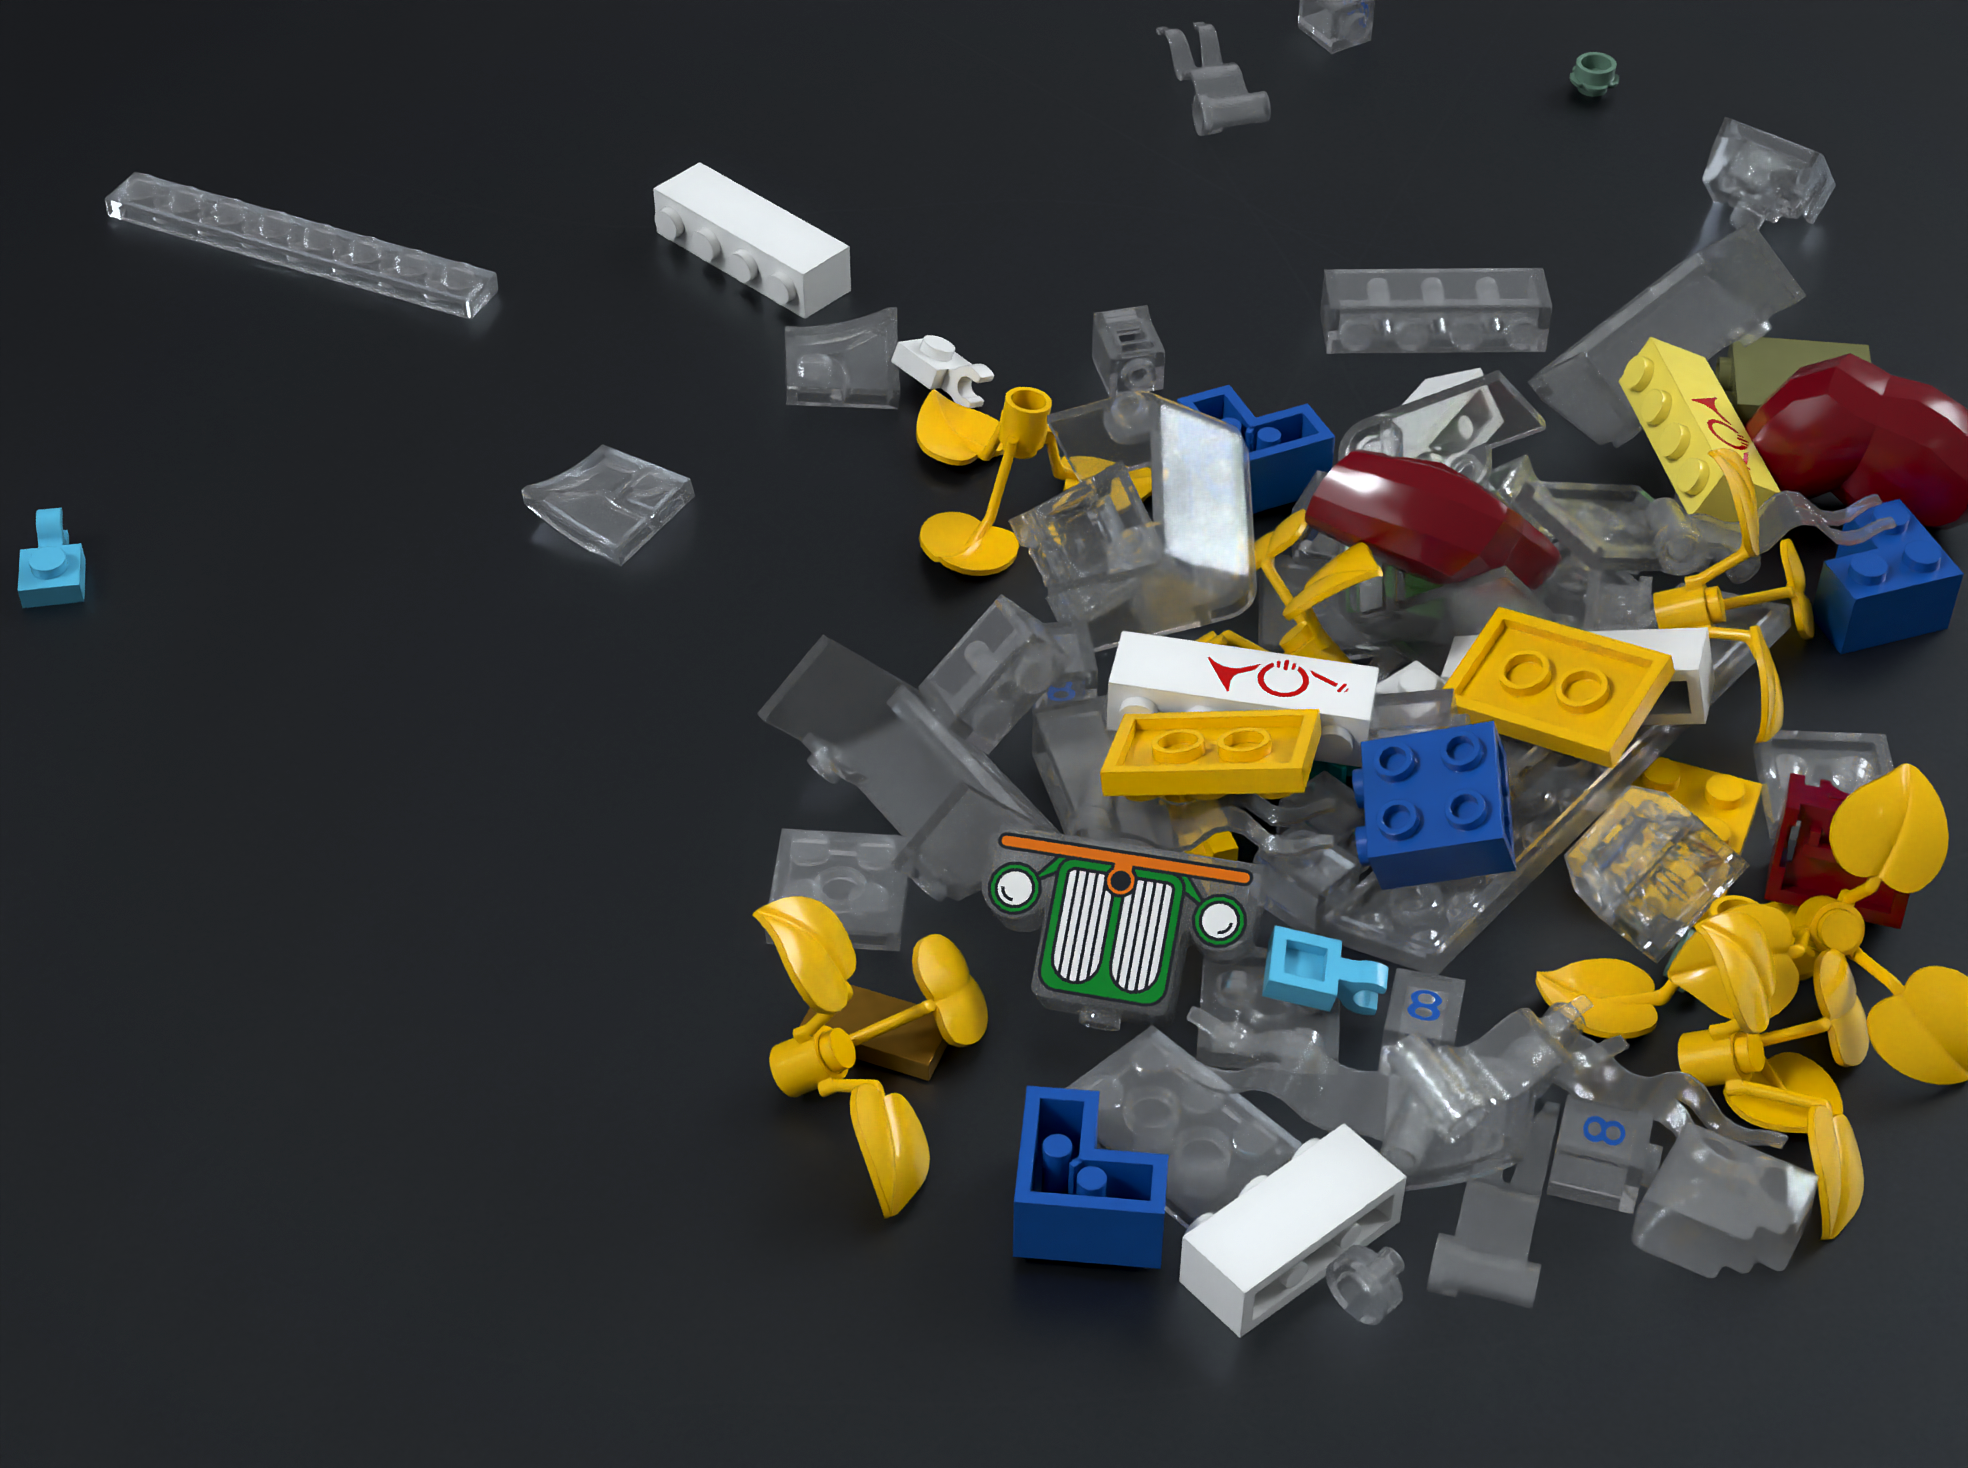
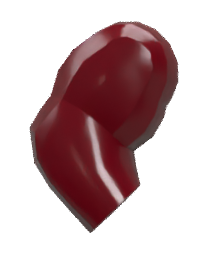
M1849 353L1800 367L1761 404L1744 426L1782 493L1761 522H1776L1810 499L1831 492L1849 510L1900 499L1927 531L1948 530L1968 522V410L1932 385L1891 375L1876 365Z
M1361 449L1353 450L1334 465L1314 492L1305 513V522L1309 527L1347 547L1363 542L1371 549L1375 560L1434 584L1459 585L1465 589L1499 599L1539 589L1553 574L1562 560L1559 550L1525 518L1477 482L1441 462L1408 457H1392L1384 453Z

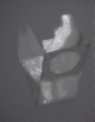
M1687 1121L1637 1208L1631 1240L1634 1245L1645 1252L1709 1279L1716 1278L1722 1267L1726 1266L1742 1274L1749 1273L1753 1265L1758 1263L1775 1271H1784L1809 1222L1819 1175Z

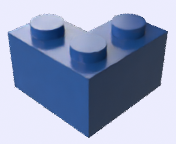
M1230 385L1177 399L1174 454L1225 521L1312 497L1324 477L1332 469L1335 436L1308 403L1255 417Z
M1900 499L1849 510L1846 513L1836 557L1823 563L1812 607L1814 621L1840 654L1948 629L1964 573Z
M1027 1086L1014 1195L1013 1257L1161 1269L1169 1154L1097 1149L1100 1091Z

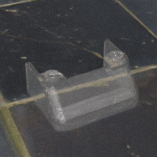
M1751 221L1694 252L1537 372L1527 382L1540 400L1599 446L1612 442L1615 448H1618L1643 430L1619 380L1624 374L1628 362L1638 355L1650 337L1698 354L1709 360L1724 347L1738 340L1744 348L1749 346L1772 329V325L1767 320L1768 318L1798 303L1807 295Z
M1497 370L1357 422L1346 432L1340 442L1338 462L1356 449L1380 452L1392 457L1435 461L1449 466L1483 486L1492 470V448L1546 430L1545 419L1508 379ZM1339 542V554H1340V553H1342L1343 551H1345L1346 549H1348L1349 547H1347V546H1345V545H1343V544H1341V543ZM1375 560L1382 569L1383 576L1368 579L1339 592L1341 615L1359 632L1449 650L1454 636L1479 635L1498 606L1554 622V613L1507 566L1451 584H1434Z
M1149 391L1128 392L1047 415V424L1080 484L1151 466L1153 522L1128 528L1114 538L1107 550V571L1048 586L1050 600L1083 655L1118 647L1122 631L1163 636L1234 618L1251 606L1256 597L1257 582L1248 447L1236 426Z
M824 634L757 713L764 722L802 741L812 753L807 762L823 778L833 784H837L843 778L857 786L908 842L891 864L898 872L912 878L925 893L939 902H942L946 896L960 901L987 888L992 873L1003 864L1020 861L1032 866L1048 857L1047 855L1002 848L998 843L999 836L1002 833L1010 832L1063 840V836L936 703L915 687Z

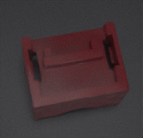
M1790 773L1769 862L1764 899L1798 907L1814 896L1824 895L1837 899L1841 890H1852L1864 884L1868 878L1858 877L1846 872L1837 863L1829 842L1830 825L1833 816L1841 803L1850 794L1835 788L1831 781L1821 779L1819 787L1806 785L1805 775ZM1797 821H1801L1792 860H1788V841L1792 826L1796 827ZM1882 881L1874 894L1857 901L1854 907L1860 912L1865 922L1901 929L1910 893L1896 891Z

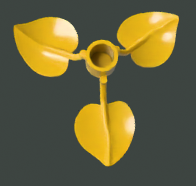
M1016 387L1009 390L1005 396L1000 421L980 411L959 405L943 396L936 389H933L920 409L916 425L917 442L924 453L937 461L956 466L968 465L977 458L983 461H990L992 457L1002 454L1003 457L983 520L980 521L969 514L961 512L935 514L929 517L921 527L919 536L920 546L931 560L941 563L944 567L961 574L971 576L992 575L1012 565L1019 550L1018 537L1009 530L992 525L998 513L1014 457L1019 459L1032 458L1045 444L1053 476L1060 480H1066L1063 490L1064 494L1074 503L1098 512L1120 513L1137 507L1164 483L1166 472L1089 452L1069 453L1060 459L1056 442L1058 428L1048 426L1052 400L1049 395L1039 389Z
M1720 448L1709 451L1707 454L1716 461L1728 481L1742 534L1741 547L1735 553L1703 572L1684 577L1686 586L1655 592L1653 594V603L1659 629L1708 627L1709 639L1742 641L1748 645L1759 670L1761 723L1755 743H1762L1770 740L1781 729L1784 718L1782 689L1771 653L1758 625L1750 626V630L1715 627V624L1726 622L1725 610L1789 598L1792 602L1797 631L1804 640L1814 637V616L1810 600L1805 595L1806 578L1804 569L1791 539L1780 541V553L1787 580L1786 587L1723 599L1718 585L1706 586L1705 583L1746 559L1759 556V518L1751 475L1744 460L1737 452L1727 448Z
M1302 508L1282 521L1275 531L1265 534L1254 542L1233 565L1229 576L1234 583H1239L1256 572L1260 567L1262 568L1264 574L1286 606L1282 615L1287 621L1294 619L1297 623L1279 642V645L1285 651L1283 654L1353 664L1323 629L1312 606L1355 584L1374 577L1383 576V572L1374 560L1371 549L1365 543L1360 542L1349 547L1323 566L1308 580L1304 590L1293 597L1275 569V556L1293 545L1305 531L1308 524L1305 522L1306 510ZM1226 630L1219 635L1214 631H1210L1195 640L1198 642L1270 652L1231 630Z
M1903 763L1886 775L1859 787L1846 797L1833 816L1829 832V842L1837 863L1846 872L1858 877H1868L1864 884L1852 890H1841L1837 899L1820 895L1806 900L1796 913L1793 932L1788 917L1781 910L1765 904H1742L1729 908L1720 914L1728 912L1748 914L1755 918L1765 931L1776 971V989L1772 997L1768 999L1772 1010L1770 1018L1779 1014L1791 1002L1797 992L1799 973L1792 959L1803 956L1807 946L1819 952L1838 949L1844 956L1847 955L1849 959L1859 964L1893 993L1892 996L1875 1004L1868 1013L1866 1020L1869 1039L1879 1056L1892 1068L1915 1080L1930 1084L1949 1085L1968 1080V977L1952 968L1927 966L1915 971L1903 986L1894 975L1859 947L1865 935V923L1860 912L1854 907L1857 901L1874 894L1882 881L1896 891L1914 893L1928 885L1941 870L1948 850L1949 833L1947 819L1938 794L1917 767ZM1696 931L1677 953L1668 969L1667 976L1671 982L1692 994L1719 1015L1732 1020L1735 1017L1728 1002L1715 958L1703 937ZM1792 934L1795 938L1793 945H1791Z
M1722 896L1712 902L1708 918L1738 905L1759 903L1744 896ZM1775 901L1765 903V905L1781 910L1788 917L1793 932L1795 916L1799 907ZM1793 934L1791 939V945H1793L1795 941ZM1807 946L1803 956L1792 959L1799 973V981L1813 976L1814 962L1821 952ZM1610 958L1582 960L1554 971H1537L1536 985L1539 992L1559 1017L1587 1034L1608 1039H1629L1652 1032L1656 1028L1658 1014L1654 1006L1667 1004L1679 988V986L1668 979L1662 988L1655 990L1654 981L1644 970L1630 962ZM1783 1052L1769 1059L1765 1057L1763 1070L1753 1073L1752 1078L1749 1080L1754 1083L1825 1098L1831 1104L1833 1115L1843 1114L1841 1095L1831 1076L1816 1062L1799 1053ZM1724 1084L1723 1094L1726 1102L1740 1118L1750 1124L1778 1132L1808 1133L1807 1116L1809 1109L1746 1094L1728 1096Z
M791 896L773 901L757 909L752 916L760 922L771 936L782 963L800 996L811 1009L817 1012L806 1024L793 1029V1038L773 1046L769 1057L773 1078L778 1087L790 1097H798L818 1089L822 1097H827L837 1092L851 1093L850 1115L853 1128L884 1219L897 1215L924 1183L930 1163L929 1147L916 1113L901 1094L891 1093L885 1096L883 1086L878 1080L843 1079L847 1075L848 1069L855 1064V1046L933 1012L943 1039L949 1045L959 1048L967 1047L979 1041L987 1028L988 1010L984 995L975 979L969 974L968 965L955 944L941 934H931L923 937L916 943L912 956V966L916 982L927 1000L850 1035L841 1028L832 1029L829 1026H825L853 997L852 987L847 980L854 974L857 963L849 935L837 915L820 901L803 896Z
M1728 912L1706 918L1696 924L1694 928L1703 937L1715 958L1722 984L1735 1018L1725 1023L1712 1024L1706 1030L1687 1032L1680 1036L1678 1042V1061L1682 1076L1687 1085L1693 1089L1725 1084L1728 1096L1746 1094L1809 1109L1807 1132L1822 1216V1236L1820 1240L1833 1239L1844 1229L1857 1212L1864 1190L1861 1157L1850 1122L1844 1114L1833 1115L1831 1104L1825 1098L1754 1083L1749 1080L1752 1078L1753 1073L1761 1072L1764 1068L1765 1054L1763 1047L1825 1031L1828 1034L1833 1058L1838 1065L1850 1067L1857 1066L1863 1062L1869 1048V1035L1866 1015L1856 995L1852 971L1845 956L1838 949L1822 951L1814 962L1813 984L1816 1000L1823 1017L1816 1021L1762 1033L1769 1025L1772 1012L1768 999L1772 997L1776 989L1775 965L1765 931L1755 918L1741 912Z

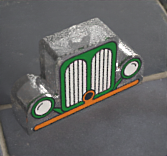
M993 823L982 876V894L996 919L1006 928L1016 932H1032L1042 927L1031 983L1032 992L1041 1005L1051 1010L1080 1014L1079 1023L1084 1026L1101 1030L1119 1031L1121 1021L1159 1028H1168L1173 1024L1187 948L1189 946H1195L1197 952L1202 957L1218 965H1233L1244 960L1254 950L1260 934L1269 880L1265 865Z

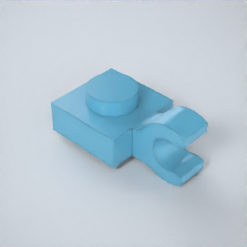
M62 507L36 511L38 548L20 550L18 594L22 608L84 602L86 559L81 543L69 544L68 530H63Z
M1275 925L1268 941L1262 996L1330 1012L1337 997L1345 1008L1354 1013L1375 1015L1378 993L1385 994L1387 990L1389 967L1375 961H1357L1341 957V940Z

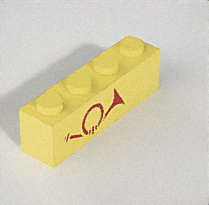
M1650 337L1638 355L1628 362L1619 383L1689 518L1742 537L1728 481L1719 465L1707 453L1712 450L1727 448L1734 450L1742 457L1753 481L1759 523L1782 493L1706 358Z

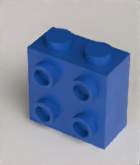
M1494 721L1361 742L1362 768L1353 769L1352 784L1358 808L1365 809V826H1359L1355 829L1356 848L1361 866L1372 867L1382 890L1516 871L1507 756Z

